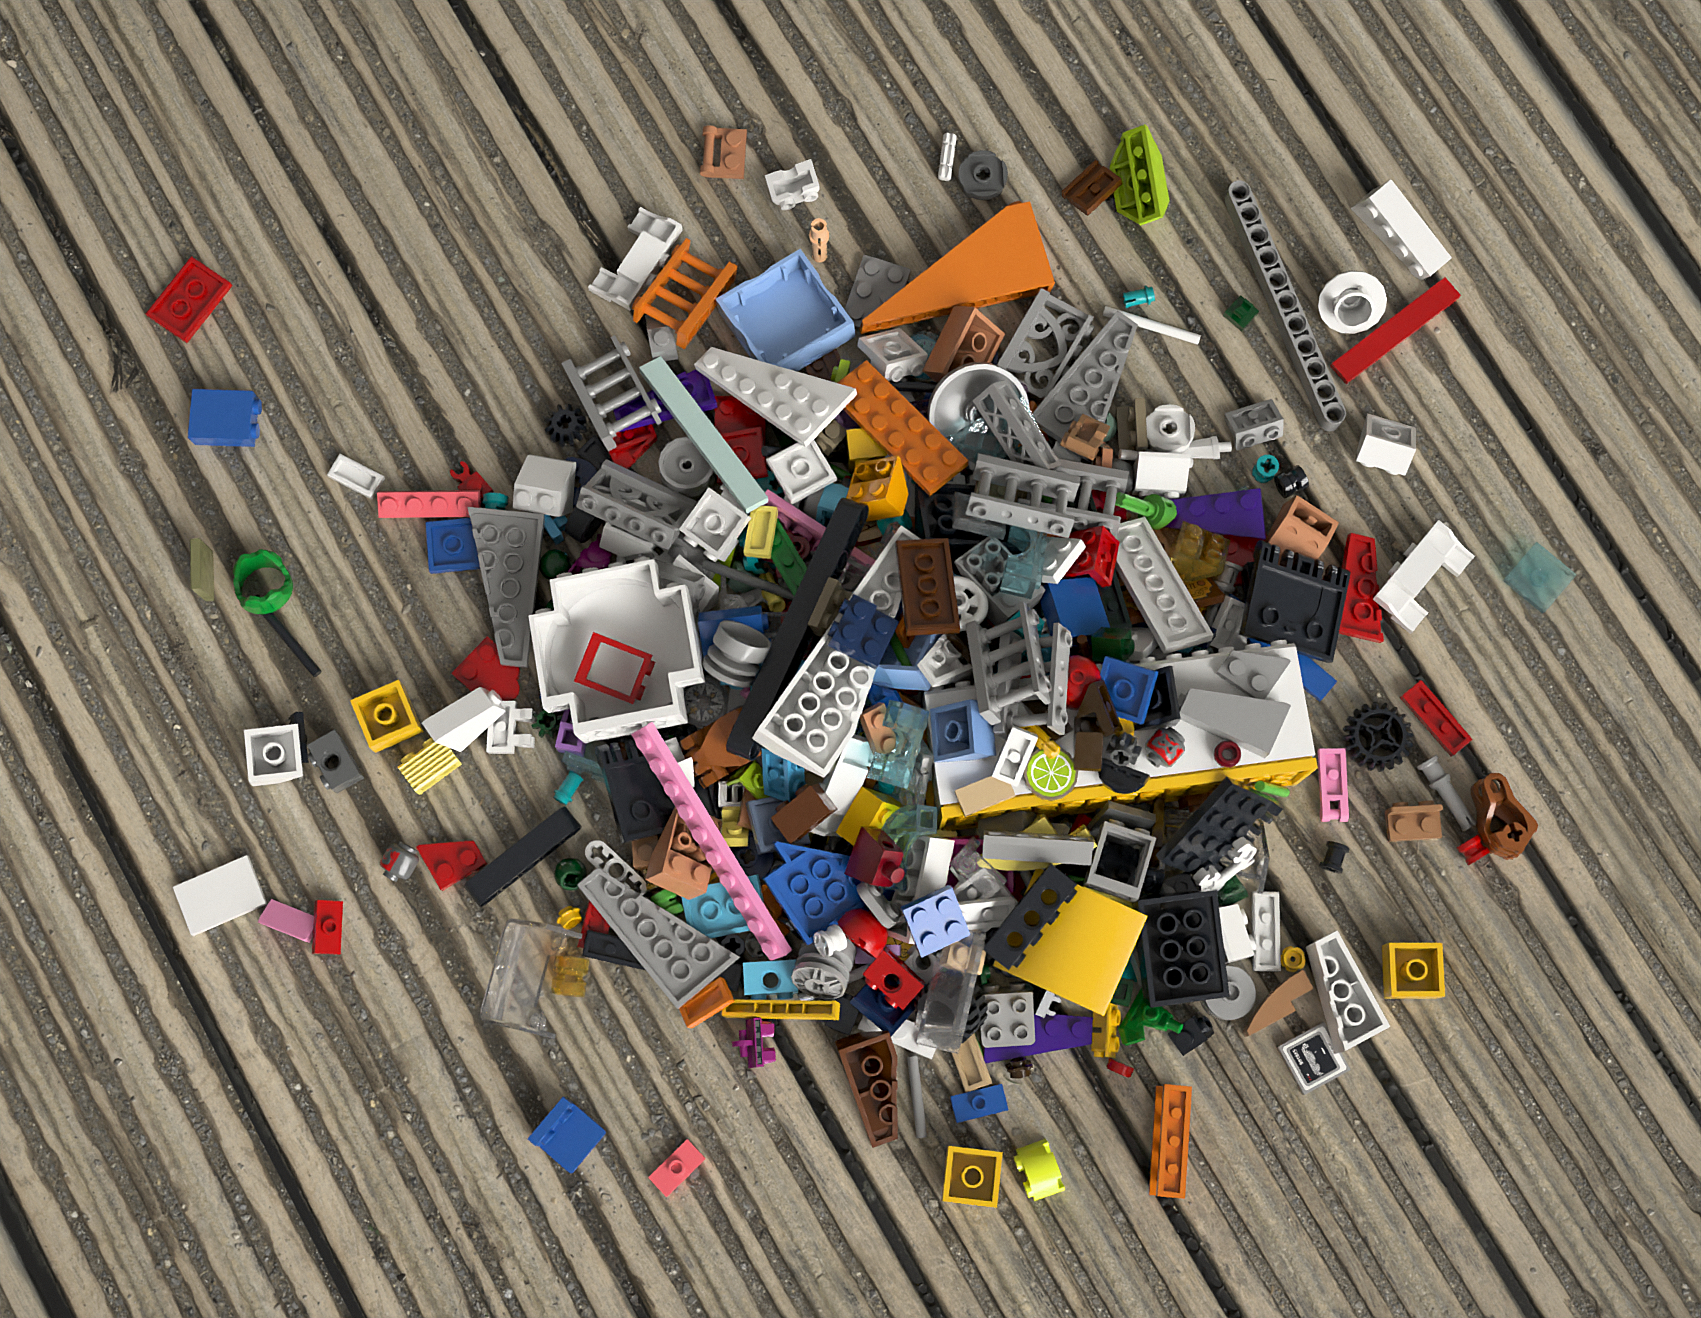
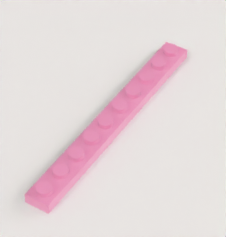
M653 722L632 733L631 735L635 740L636 746L645 756L651 770L656 774L665 793L670 797L678 810L679 816L684 820L692 833V837L704 852L708 863L715 870L721 884L731 896L735 907L745 919L749 930L761 945L764 954L767 955L770 961L786 956L792 951L791 947Z

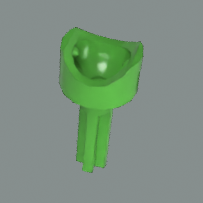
M1121 492L1116 494L1115 505L1136 512L1138 518L1146 517L1152 530L1162 529L1176 517L1177 510L1174 502L1163 496L1151 494L1141 500Z

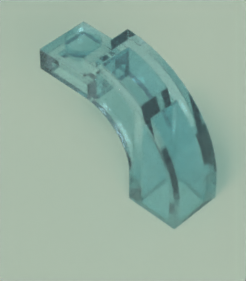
M920 804L907 805L896 810L886 820L881 829L903 851L904 855L899 867L904 870V877L899 883H893L891 887L879 886V889L905 891L907 889V862L910 849L921 836L937 834V807Z

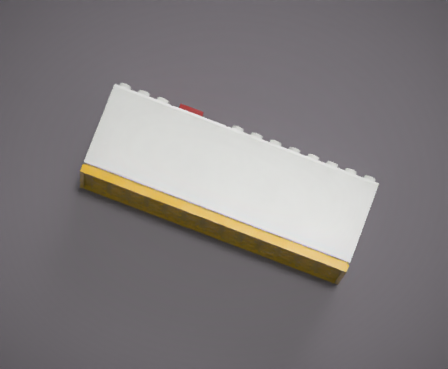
M1277 640L1271 642L1269 647L1261 648L1260 643H1254L1244 646L1245 650H1239L1241 652L1291 660L1265 698V700L1284 702L1291 705L1273 748L1266 758L1239 747L1241 759L1238 764L1231 768L1221 767L1214 759V749L1220 742L1226 740L1180 720L1176 726L1171 728L1179 732L1185 739L1183 743L1185 752L1172 767L1160 765L1157 768L1146 759L1148 753L1145 750V743L1157 729L1134 731L1133 736L1137 738V746L1142 747V750L1135 765L1129 763L1126 766L1150 775L1145 786L1136 792L1128 794L1115 793L1104 786L1099 778L1098 771L1078 770L1077 783L1072 791L1062 799L1048 801L1036 797L1027 788L1022 774L1018 786L1011 785L1016 795L1015 797L964 817L954 791L992 776L1001 747L1006 742V740L995 734L996 756L979 760L939 763L934 762L933 756L932 787L937 829L956 831L978 828L979 819L1020 810L1035 812L1037 817L1044 813L1047 818L1076 815L1078 813H1091L1098 808H1102L1107 801L1123 805L1143 802L1151 805L1157 797L1165 798V803L1174 802L1186 795L1212 793L1226 777L1255 789L1257 781H1264L1283 787L1299 784L1318 767L1316 758H1312L1315 756L1295 643L1287 644V640ZM1234 647L1218 649L1219 653L1208 654V650L1193 652L1192 657L1182 658V654H1171L1166 656V660L1156 661L1155 657L1140 659V664H1136L1152 670L1173 666L1177 698H1179L1181 693L1186 695L1190 688L1249 697L1216 674L1231 651L1234 650ZM1096 664L1097 667H1098V669H1099L1100 672H1101V669H1102V666H1103V665H1102V664ZM1025 675L1020 678L1019 688L1032 684L1031 675ZM970 681L955 683V688L944 689V685L931 686L929 691L924 692L922 713L925 718L927 744L932 755L933 743L930 709L969 699L977 700L975 685L971 686ZM1019 703L1017 716L1029 715L1022 704ZM1066 709L1068 722L1073 731L1056 741V743L1073 757L1074 717L1077 716L1079 710ZM1094 712V713H1091V714L1086 715V716H1083V717H1097V716H1096V714H1095V712ZM1103 734L1102 757L1111 760V754L1106 753V749L1112 736L1115 734L1104 737ZM1034 746L1032 753L1038 750L1039 748L1037 746ZM1224 750L1222 752L1225 759H1231L1230 751Z

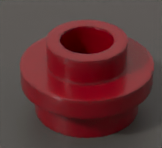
M1222 741L1214 749V759L1221 767L1231 768L1240 761L1241 750L1233 741ZM1224 750L1230 751L1231 759H1225L1222 752Z

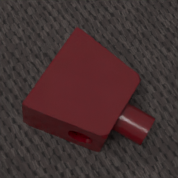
M861 826L844 874L870 885L891 887L893 883H899L904 877V870L899 867L904 855L903 851L884 830Z

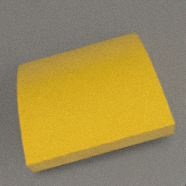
M1035 869L1026 892L1042 874L1043 869ZM1077 884L1074 888L1077 891L1076 895L1068 904L1063 902L1057 909L1060 912L1059 916L1051 925L1048 923L1044 925L1040 930L1043 936L1034 947L1031 944L1028 945L1023 952L1026 954V957L1017 968L1012 965L1008 970L997 960H995L993 966L1104 1016L1148 916ZM1046 889L1041 894L1042 901L1047 904L1053 903L1057 898L1056 892L1052 889ZM1033 910L1026 912L1024 915L1025 922L1030 925L1036 924L1040 919V915ZM1011 932L1007 936V941L1010 945L1017 946L1021 944L1023 937L1018 932Z

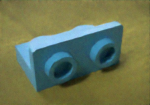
M763 746L761 749L764 794L791 802L797 797L795 792L806 784L804 768L775 755Z

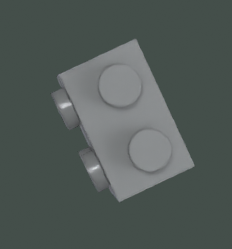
M1011 982L1009 986L999 987V984L996 983L984 984L983 988H980L979 991L985 995L986 1000L984 1003L988 1004V1010L986 1011L988 1016L984 1021L985 1023L981 1026L982 1045L986 1048L1032 1045L1035 1042L1033 992L1030 985H1025V982Z

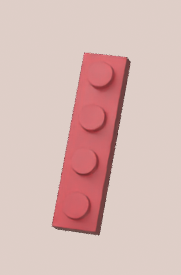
M480 490L377 492L379 518L470 517L468 507L481 508Z

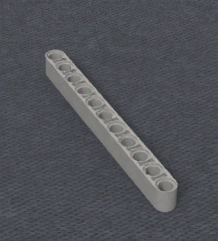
M1234 181L1226 193L1225 205L1316 419L1322 429L1329 432L1338 429L1345 419L1346 411L1251 188L1245 181ZM1232 193H1239L1243 198H1236ZM1242 215H1249L1252 220H1245ZM1251 236H1257L1261 242L1253 241ZM1260 258H1267L1271 264H1264ZM1270 280L1278 281L1280 286L1272 285ZM1279 302H1286L1290 308L1281 307ZM1288 324H1295L1299 330L1294 331L1290 329ZM1298 346L1306 347L1309 353H1302ZM1308 368L1315 369L1318 375H1311L1308 372ZM1317 391H1324L1328 398H1321ZM1327 413H1333L1337 417V421L1330 420L1327 417Z

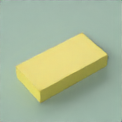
M760 506L750 512L751 519L748 523L743 553L746 557L771 559L778 508Z

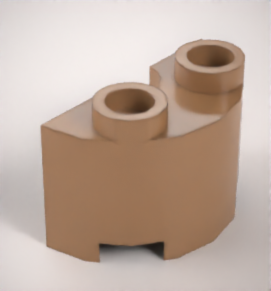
M1082 414L1078 422L1073 420L1068 432H1065L1060 446L1093 461L1100 450L1098 447H1100L1107 436L1110 426Z

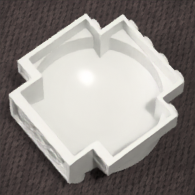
M649 557L635 559L634 563L626 565L622 562L612 563L608 565V568L600 570L598 568H587L582 573L572 575V573H562L557 575V578L550 579L554 610L551 611L549 608L539 609L535 611L536 614L528 615L543 709L548 713L570 709L574 735L584 743L630 735L653 722L656 729L688 723L683 687L704 683L705 679L702 668L701 640L694 622L690 593L686 585L676 582L667 584L663 588L658 565L654 559L650 560ZM593 632L653 655L651 660L656 663L651 676H644L641 685L646 686L641 701L635 699L634 704H630L574 682ZM601 642L587 679L630 696L644 659Z

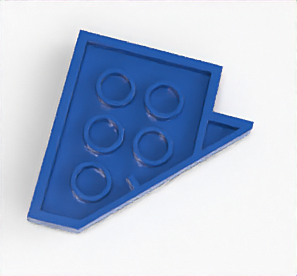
M777 841L772 843L784 863L762 878L805 945H809L814 941V934L821 930L827 931V928L833 924L838 925L837 922L846 912L862 908L866 905L857 892V885L862 881L844 874L850 856ZM881 886L883 892L890 888Z

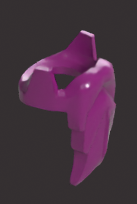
M597 534L596 541L591 542L588 548L580 552L579 558L567 573H572V575L582 573V567L598 568V570L608 568L613 553L599 547L602 534Z

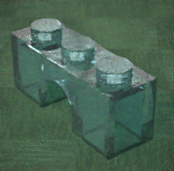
M889 700L882 726L894 731L896 744L894 749L887 754L874 752L867 778L908 789L909 782L913 777L915 761L921 749L920 744L923 733L928 725L930 711L903 702Z

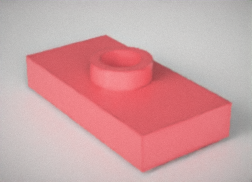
M687 1139L648 1178L668 1197L706 1158Z

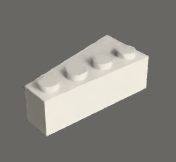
M1392 180L1373 189L1351 207L1352 211L1404 263L1411 274L1420 281L1430 277L1452 258Z
M913 832L902 861L904 877L899 883L893 884L896 890L891 902L899 910V922L891 928H887L888 936L908 944H914L912 937L907 933V923L900 907L946 886L954 840L938 835Z
M1338 931L1306 946L1335 1054L1344 1052L1390 1027Z

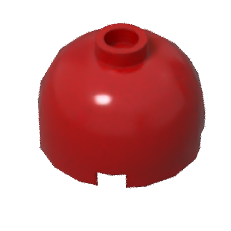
M1080 655L1069 656L1066 709L1079 710L1089 684L1101 680V672L1097 665L1087 657Z
M852 909L846 912L837 922L846 938L875 959L887 943V928L878 921L871 910Z

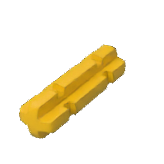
M1038 725L1019 727L1038 735L1035 746L1040 750H1044L1043 753L1048 758L1053 759L1060 753V746L1054 740L1050 741L1051 737Z

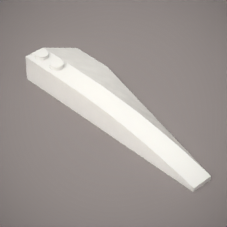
M900 526L853 594L877 605L876 610L895 618L901 601L895 542L897 540H918L920 538L903 526ZM839 613L835 621L839 622L842 614ZM832 624L752 737L753 740L775 755L823 778L854 735L876 672L875 669L828 646L831 637L827 634Z

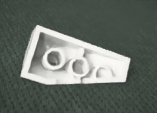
M943 634L917 664L932 687L965 681L974 677L972 666L947 640L946 636L948 634Z

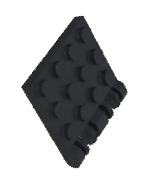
M1259 540L1254 547V564L1239 635L1270 645L1273 641L1287 640V644L1295 643L1297 654L1325 663H1332L1349 585L1350 571L1330 564L1325 569L1322 580L1324 562L1317 559L1314 561L1312 557L1286 549L1278 565L1280 547L1273 544L1271 546V543Z
M695 725L685 726L683 731L680 728L674 729L673 736L679 742L698 730ZM659 732L664 741L669 740L667 732ZM632 739L625 741V749L629 759L624 761L620 747L616 742L610 743V747L607 744L595 747L597 762L602 770L621 844L662 834L675 808L656 774L651 770L645 756L638 747L636 749ZM694 776L695 787L693 789L708 814L719 820L722 819L713 784L703 789L698 781L701 776Z
M1226 777L1161 848L1156 856L1162 863L1193 875L1201 868L1208 871L1210 865L1214 866L1221 873L1227 867L1220 859L1225 856L1230 861H1233L1227 854L1229 850L1233 851L1232 848L1234 849L1232 843L1241 837L1253 843L1255 839L1248 831L1257 836L1263 832L1255 821L1260 818L1270 824L1274 819L1268 812L1278 816L1284 807L1276 799Z

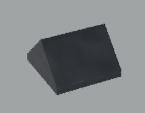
M1166 666L1155 670L1158 671V676L1144 724L1133 722L1134 731L1173 727L1181 720L1173 666Z

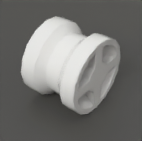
M836 924L829 926L827 931L821 930L814 934V943L817 951L825 958L833 955L835 950L841 951L847 946L845 934Z

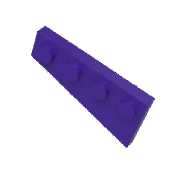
M696 369L687 374L683 372L676 375L703 412L717 408V402L709 378ZM653 390L646 393L650 400L655 398L662 411L658 413L661 422L674 419ZM642 395L614 409L615 420L618 421L646 406L647 404ZM651 414L619 432L655 424L656 421Z
M1261 489L1172 499L1171 501L1176 506L1177 514L1168 525L1163 527L1266 540Z

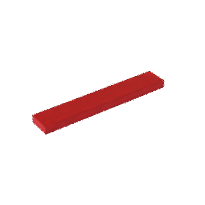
M1444 277L1335 360L1330 367L1347 385L1457 301L1461 294Z

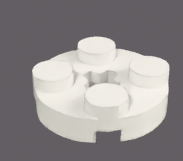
M1171 404L1157 407L1146 418L1147 442L1152 451L1179 453L1189 448V444L1194 438L1195 423L1192 416L1184 412L1183 408ZM1167 425H1171L1172 429H1176V431L1172 432V434H1167L1162 429H1166Z

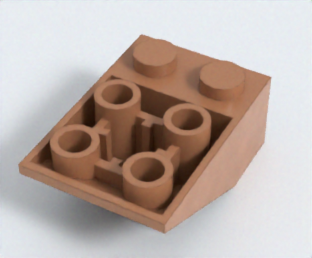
M1296 495L1283 504L1265 541L1271 543V546L1273 544L1280 547L1278 565L1286 549L1312 557L1316 561L1329 544L1339 522Z
M675 807L651 855L645 880L690 900L707 892L712 866L708 863L704 852L692 837L691 831L679 816L678 810ZM710 815L718 830L721 831L723 821Z

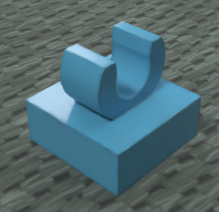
M545 514L544 528L555 545H558L564 541L561 531L565 530L568 519L563 515L552 520L550 515Z

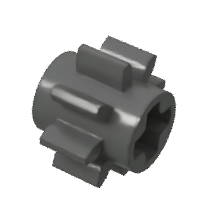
M1124 732L1118 737L1116 735L1112 736L1106 753L1111 754V761L1116 765L1126 766L1129 763L1135 765L1142 747L1137 746L1136 737Z

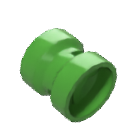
M666 889L650 898L651 902L675 917L684 912L682 904L675 898L676 894Z

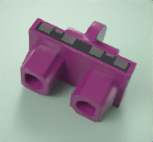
M761 1018L746 1020V1030H739V1041L731 1042L732 1047H739L740 1057L748 1058V1068L764 1067V1064L776 1061L774 1047L763 1048L762 1039L763 1037H774L773 1022L762 1021Z

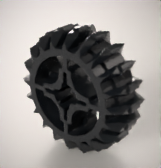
M1373 702L1371 708L1369 705L1364 704L1361 706V710L1355 709L1353 711L1354 717L1349 716L1346 719L1349 725L1343 727V731L1349 735L1342 737V741L1350 742L1344 749L1354 752L1350 756V760L1358 757L1360 759L1358 762L1359 767L1368 763L1367 769L1372 771L1376 765L1378 772L1384 771L1385 766L1387 769L1392 770L1394 763L1397 765L1402 764V757L1406 758L1410 754L1406 748L1413 747V743L1407 739L1414 736L1413 732H1406L1411 723L1407 722L1404 724L1402 722L1406 715L1403 713L1397 716V707H1393L1388 711V703H1383L1381 708H1379L1377 702ZM1368 718L1383 719L1379 726H1374L1370 723L1367 725L1363 722V720ZM1390 726L1393 727L1396 733L1397 743L1395 742L1396 739L1390 735ZM1382 729V731L1380 732V738L1382 739L1374 744V742L1376 741L1374 739L1376 735L1374 734ZM1359 731L1361 732L1360 735H1362L1366 740L1365 748L1362 746L1360 742ZM1377 748L1389 749L1393 752L1388 756L1372 754Z

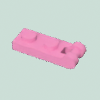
M1318 749L1320 821L1329 822L1330 819H1338L1339 822H1348L1346 750ZM1330 802H1338V809H1330Z

